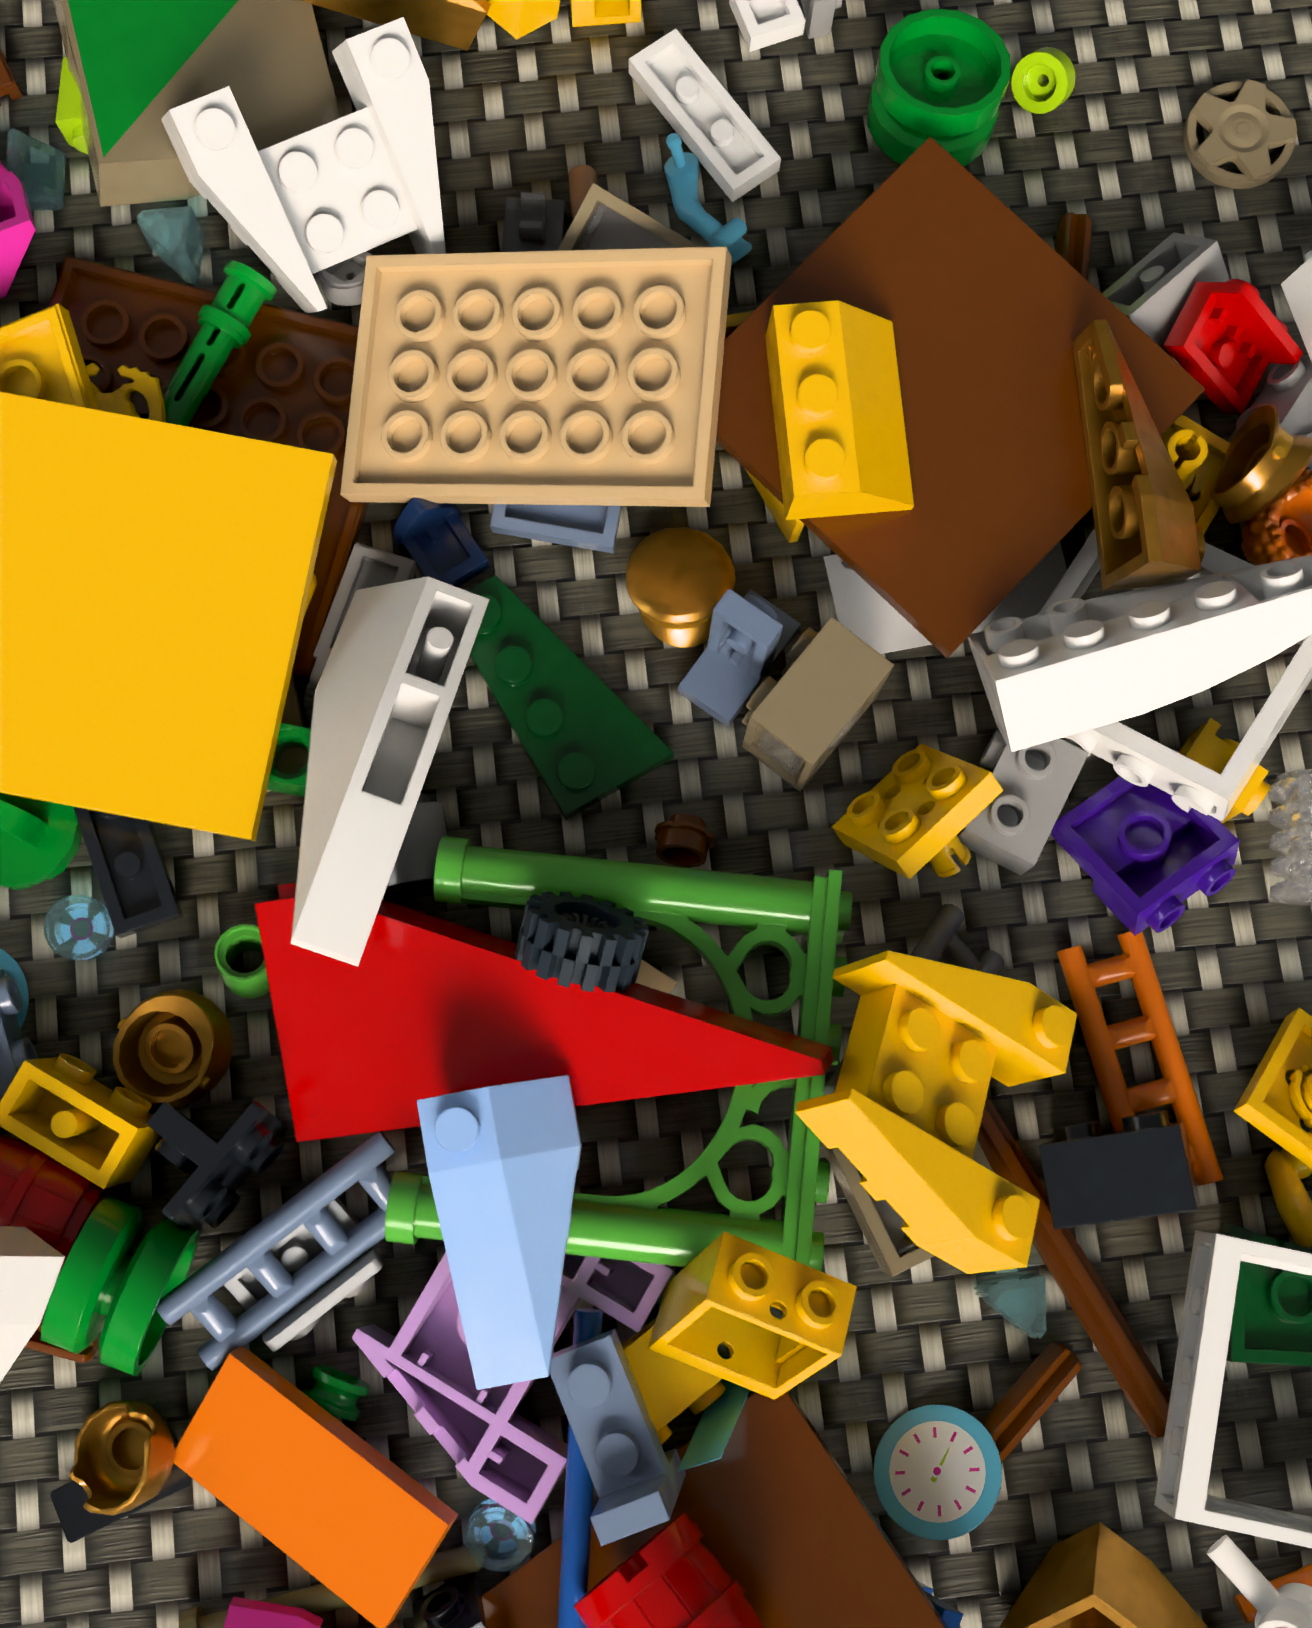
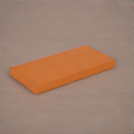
M240 1346L229 1353L175 1449L173 1462L175 1465L377 1628H387L394 1620L458 1516V1513L244 1346Z

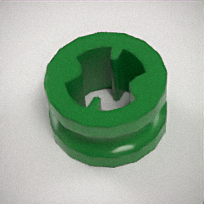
M315 1364L311 1371V1375L315 1377V1384L311 1389H304L303 1393L332 1416L356 1421L361 1412L357 1408V1400L360 1396H367L371 1386L362 1379L342 1370Z

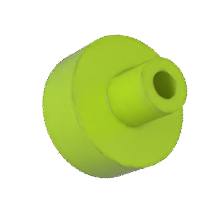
M1053 47L1039 48L1022 58L1016 65L1011 79L1014 98L1028 112L1035 114L1048 113L1063 104L1071 95L1075 85V69L1070 58L1061 50Z

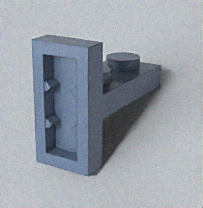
M728 589L713 609L708 646L679 684L678 693L729 727L795 637L801 623L751 589L744 598Z
M612 1329L553 1353L550 1375L599 1497L590 1519L600 1545L609 1544L670 1520L686 1473L685 1470L677 1472L681 1460L676 1448L666 1452L663 1451L616 1330Z

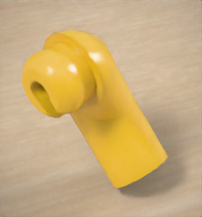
M1284 1148L1280 1152L1273 1150L1267 1157L1264 1168L1277 1210L1295 1244L1306 1248L1312 1247V1201L1301 1179L1312 1174V1169Z

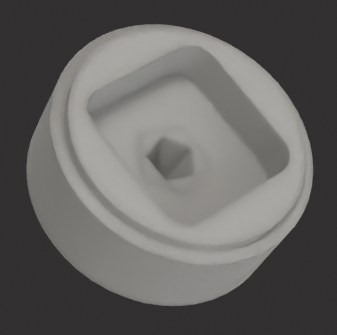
M363 252L318 272L323 293L330 302L342 306L361 304L366 256L372 255L371 253Z

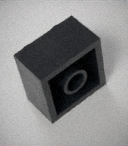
M1158 1111L1122 1118L1124 1130L1101 1133L1099 1120L1053 1128L1055 1140L1038 1146L1054 1229L1197 1211L1200 1199L1184 1121L1169 1123L1167 1111Z

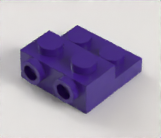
M1121 776L1058 819L1051 833V836L1093 879L1092 891L1134 936L1148 926L1156 933L1170 927L1180 918L1185 910V905L1182 902L1198 890H1201L1206 896H1211L1221 890L1236 872L1232 866L1235 864L1240 842L1218 819L1205 815L1193 808L1187 813L1173 802L1172 795L1151 784H1148L1146 787L1137 786Z

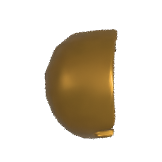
M112 1401L91 1413L75 1438V1465L69 1474L70 1478L80 1484L88 1495L89 1499L83 1505L84 1509L90 1513L117 1515L130 1511L158 1495L171 1475L175 1457V1447L170 1430L160 1414L152 1406L142 1401Z

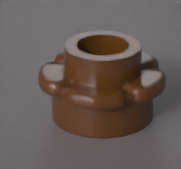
M685 813L671 815L668 821L657 824L654 830L656 833L654 838L658 842L656 855L662 861L679 867H698L706 862L708 849L714 848L716 844V838L711 832H706L704 820Z

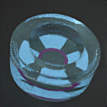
M70 895L62 898L51 907L44 922V935L51 949L57 954L75 961H87L100 956L108 949L115 934L106 906L86 895Z
M488 1497L477 1504L471 1514L464 1535L466 1548L469 1554H472L475 1560L484 1568L500 1572L513 1570L522 1565L531 1552L537 1531L536 1521L534 1520L530 1524Z

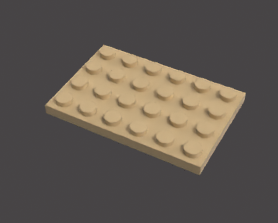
M727 247L367 255L340 495L350 502L409 503L412 498L416 497L435 503L710 507L732 257Z

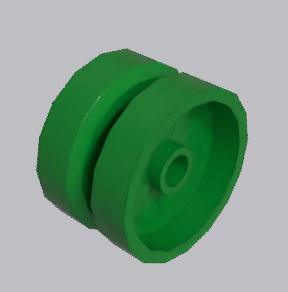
M929 9L913 13L891 27L880 46L876 65V79L872 84L868 102L867 126L876 145L894 162L903 164L929 137H932L963 167L980 156L993 134L999 115L998 108L1004 99L1011 77L1010 54L1000 35L981 19L959 10Z
M110 1196L104 1198L87 1219L59 1273L46 1307L41 1325L40 1340L79 1354L88 1348L101 1332L98 1348L100 1363L137 1377L148 1362L167 1326V1323L160 1316L156 1307L163 1296L187 1279L198 1247L199 1231L191 1227H183L165 1218L148 1231L142 1241L145 1227L143 1211L136 1206Z

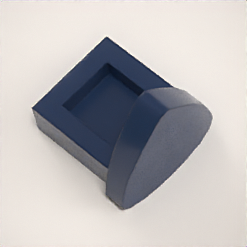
M416 497L410 500L396 522L392 543L399 553L406 551L410 559L416 562L417 569L422 577L428 576L459 587L490 568L488 559L459 518L462 513L456 504L435 503Z

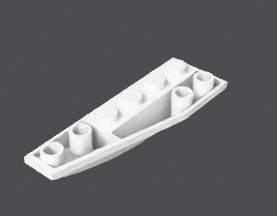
M1312 555L1092 598L1085 601L1078 598L1064 599L1051 604L1044 613L1024 619L1018 617L1000 618L988 623L984 627V631L970 634L968 636L969 644L996 725L1011 752L1139 716L1176 702L1246 671L1312 634Z
M428 576L356 590L316 687L313 699L291 944L358 967L489 599Z

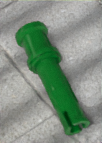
M229 260L223 270L227 277L211 305H203L198 312L199 319L197 322L201 328L162 393L166 423L188 427L234 347L241 348L242 345H246L249 341L251 333L248 328L263 302L272 301L277 292L275 286L251 267L234 260Z

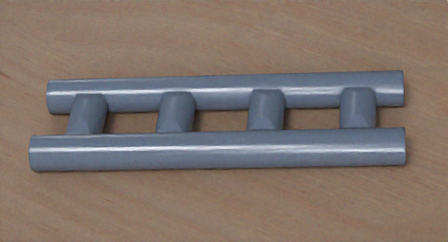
M381 1131L375 1133L160 1299L156 1309L167 1324H174L190 1311L213 1336L197 1349L199 1356L209 1369L213 1371L225 1362L229 1353L240 1346L245 1347L385 1238L386 1208L392 1178L380 1164L396 1152L390 1141ZM356 1182H359L379 1208L350 1231L346 1232L325 1206ZM303 1224L325 1250L291 1275L269 1250ZM247 1267L269 1293L238 1318H235L213 1293Z

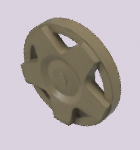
M1249 79L1245 82L1223 83L1206 91L1192 107L1183 130L1184 148L1194 168L1212 183L1231 189L1254 188L1273 179L1289 160L1297 138L1296 119H1293L1284 102L1272 91L1266 89V84ZM1236 97L1233 102L1223 100V98ZM1197 121L1209 134L1200 146L1196 135ZM1281 147L1278 159L1271 165L1268 149ZM1227 162H1233L1242 174L1231 173L1218 166Z

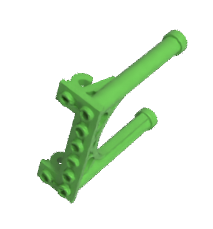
M441 837L434 871V899L436 902L525 910L526 902L530 896L534 894L541 896L542 892L548 891L559 896L560 891L571 892L577 898H581L582 894L594 896L593 901L600 903L604 900L616 903V909L628 908L634 912L633 917H642L646 921L645 924L664 929L690 945L706 961L718 978L733 1015L753 1021L752 1013L761 1018L777 1017L790 1010L799 999L797 1036L832 1047L834 1057L832 1065H838L842 1027L841 1024L830 1023L832 997L843 998L845 986L833 979L832 976L834 969L847 965V957L835 956L836 943L842 944L844 931H849L852 913V892L841 891V870L829 869L826 877L814 876L813 881L473 846L471 845L470 838ZM694 922L735 926L750 933L744 935L729 956H727L714 939ZM802 935L801 947L792 936ZM769 945L778 948L786 955L789 961L790 972L788 975L789 985L786 992L775 1000L765 1001L754 997L747 990L737 971L752 950L759 946ZM826 1073L818 1076L756 1083L753 1088V1084L734 1086L730 1105L724 1120L706 1149L683 1172L658 1187L624 1196L574 1193L570 1233L567 1238L565 1254L685 1267L725 1231L822 1271L824 1232L813 1231L815 1202L827 1203L830 1183V1161L818 1160L820 1139L795 1113L797 1102L825 1095L823 1090ZM781 1088H792L787 1151L780 1138L768 1128L756 1124L740 1127L745 1112L757 1116L762 1101L768 1094ZM753 1140L759 1142L767 1148L772 1157L769 1190L763 1197L755 1201L737 1199L731 1194L718 1165V1162L729 1149L740 1141ZM395 1171L390 1185L386 1208V1241L415 1245L418 1238L443 1240L429 1177L422 1173ZM706 1177L718 1203L728 1210L729 1214L659 1206L676 1199ZM783 1197L781 1220L760 1218V1214L773 1208L778 1200Z

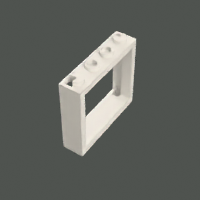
M1095 528L1039 614L1046 612L1047 608L1055 602L1071 598L1080 599L1100 569ZM1205 543V554L1201 562V571L1188 579L1252 567L1254 565ZM1312 634L1297 642V644L1301 645L1221 775L1119 722L1060 739L1088 752V756L1092 753L1113 764L1116 773L1128 782L1141 787L1151 784L1172 795L1173 802L1187 813L1193 808L1223 822L1312 679Z
M1195 1230L1154 1505L1174 1519L1312 1548V1517L1207 1495L1240 1262L1244 1261L1312 1276V1254Z

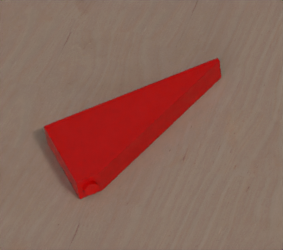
M296 882L277 885L279 898L255 903L297 1142L419 1127L421 1125L417 1100L487 1086L570 1075L575 1106L824 1075L834 1062L833 1051L830 1046L638 983L631 984L630 988L626 990L616 987L615 992H604L598 986H595L594 991L590 992L581 990L579 984L570 983L569 988L558 985V979L554 977L544 980L536 976L537 970H526L521 966L522 961L516 960V943L385 900L381 901L358 967L291 944Z

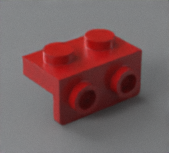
M1228 279L1226 282H1196L1163 345L1182 368L1205 388L1203 392L1222 413L1241 415L1244 412L1269 363L1294 365L1299 362L1303 351L1288 334L1287 326L1278 320L1262 301L1257 288L1240 279Z

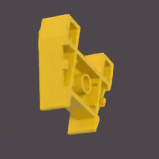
M889 950L834 969L832 978L860 995L834 1093L797 1102L795 1113L828 1149L837 1147L861 1172L863 1177L859 1183L874 1200H886L903 1218L904 1223L901 1229L918 1247L966 1274L1027 1267L1040 1199L973 1160L991 1077L1010 1087L1065 1074L1077 1013L1029 982Z

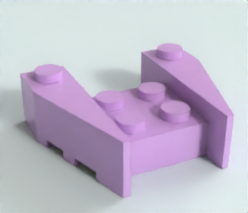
M445 1252L396 1337L375 1324L357 1328L352 1339L380 1374L390 1380L415 1411L413 1415L429 1435L433 1434L456 1462L455 1467L470 1486L532 1524L566 1466L567 1444L516 1413L535 1379L480 1390L476 1389ZM565 1254L554 1345L581 1298L639 1333L651 1315L676 1268L669 1265Z

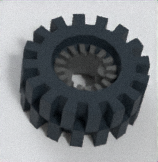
M550 891L542 892L541 896L536 894L530 896L526 902L515 957L516 960L522 961L521 966L526 970H537L536 976L544 980L551 977L557 978V984L569 988L570 983L579 984L581 990L590 992L594 991L595 986H598L604 992H615L616 987L626 990L630 988L631 984L634 985L636 982L649 926L645 925L646 921L642 917H633V911L628 908L616 909V903L608 900L600 903L593 901L594 896L582 894L581 898H577L571 892L560 891L559 896Z

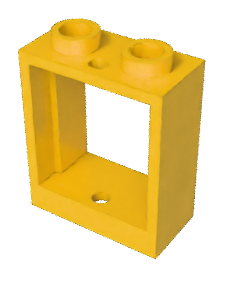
M724 1231L666 1284L648 1349L775 1400L842 1356L857 1286ZM770 1305L782 1310V1319L772 1316ZM718 1345H725L729 1349V1359L720 1357L717 1351Z

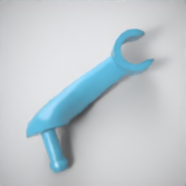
M671 133L667 136L666 143L672 157L665 163L664 170L675 212L678 218L703 237L710 247H727L732 257L731 265H733L752 250L751 243L742 238L747 231L746 224L740 218L735 217L723 226L704 210L698 197V158L693 153L683 152L680 136L677 133Z

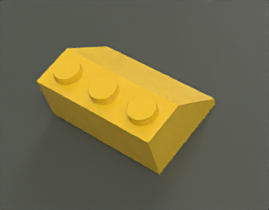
M839 300L773 305L765 340L785 520L912 510L914 500L892 321Z

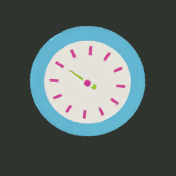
M926 1405L903 1414L887 1429L875 1455L874 1482L884 1509L900 1527L925 1539L949 1540L969 1533L988 1517L1000 1493L1002 1465L999 1451L992 1436L977 1419L955 1407Z

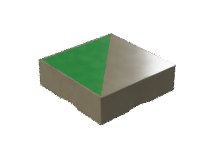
M53 0L68 67L81 94L83 133L100 207L187 200L201 195L189 182L161 119L168 110L225 87H230L258 151L341 118L313 7L310 3L300 0Z

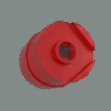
M0 1128V1226L28 1228L65 1256L61 1266L62 1269L87 1219L97 1205L109 1196V1188L102 1189L27 1142L4 1136L3 1129Z
M685 1511L644 1543L625 1562L618 1565L573 1606L581 1616V1621L586 1628L766 1627L744 1595L745 1588L737 1577L733 1579L718 1559L700 1541L704 1533L696 1522L693 1523Z

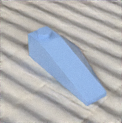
M570 1075L487 1086L417 1100L429 1179L476 1389L480 1390L548 1377L550 1375L562 1290L561 1280L566 1244L572 1219L571 1209L577 1170H579L582 1148Z

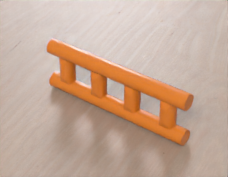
M1131 931L1117 935L1122 954L1088 964L1081 945L1058 951L1059 962L1075 1012L1077 1013L1080 1028L1113 1131L1124 1130L1122 1118L1126 1116L1136 1115L1135 1113L1171 1103L1177 1122L1184 1121L1198 1186L1223 1180L1216 1153L1143 931L1136 936ZM1131 978L1143 1016L1107 1025L1095 988ZM1151 1040L1163 1078L1127 1088L1115 1050Z

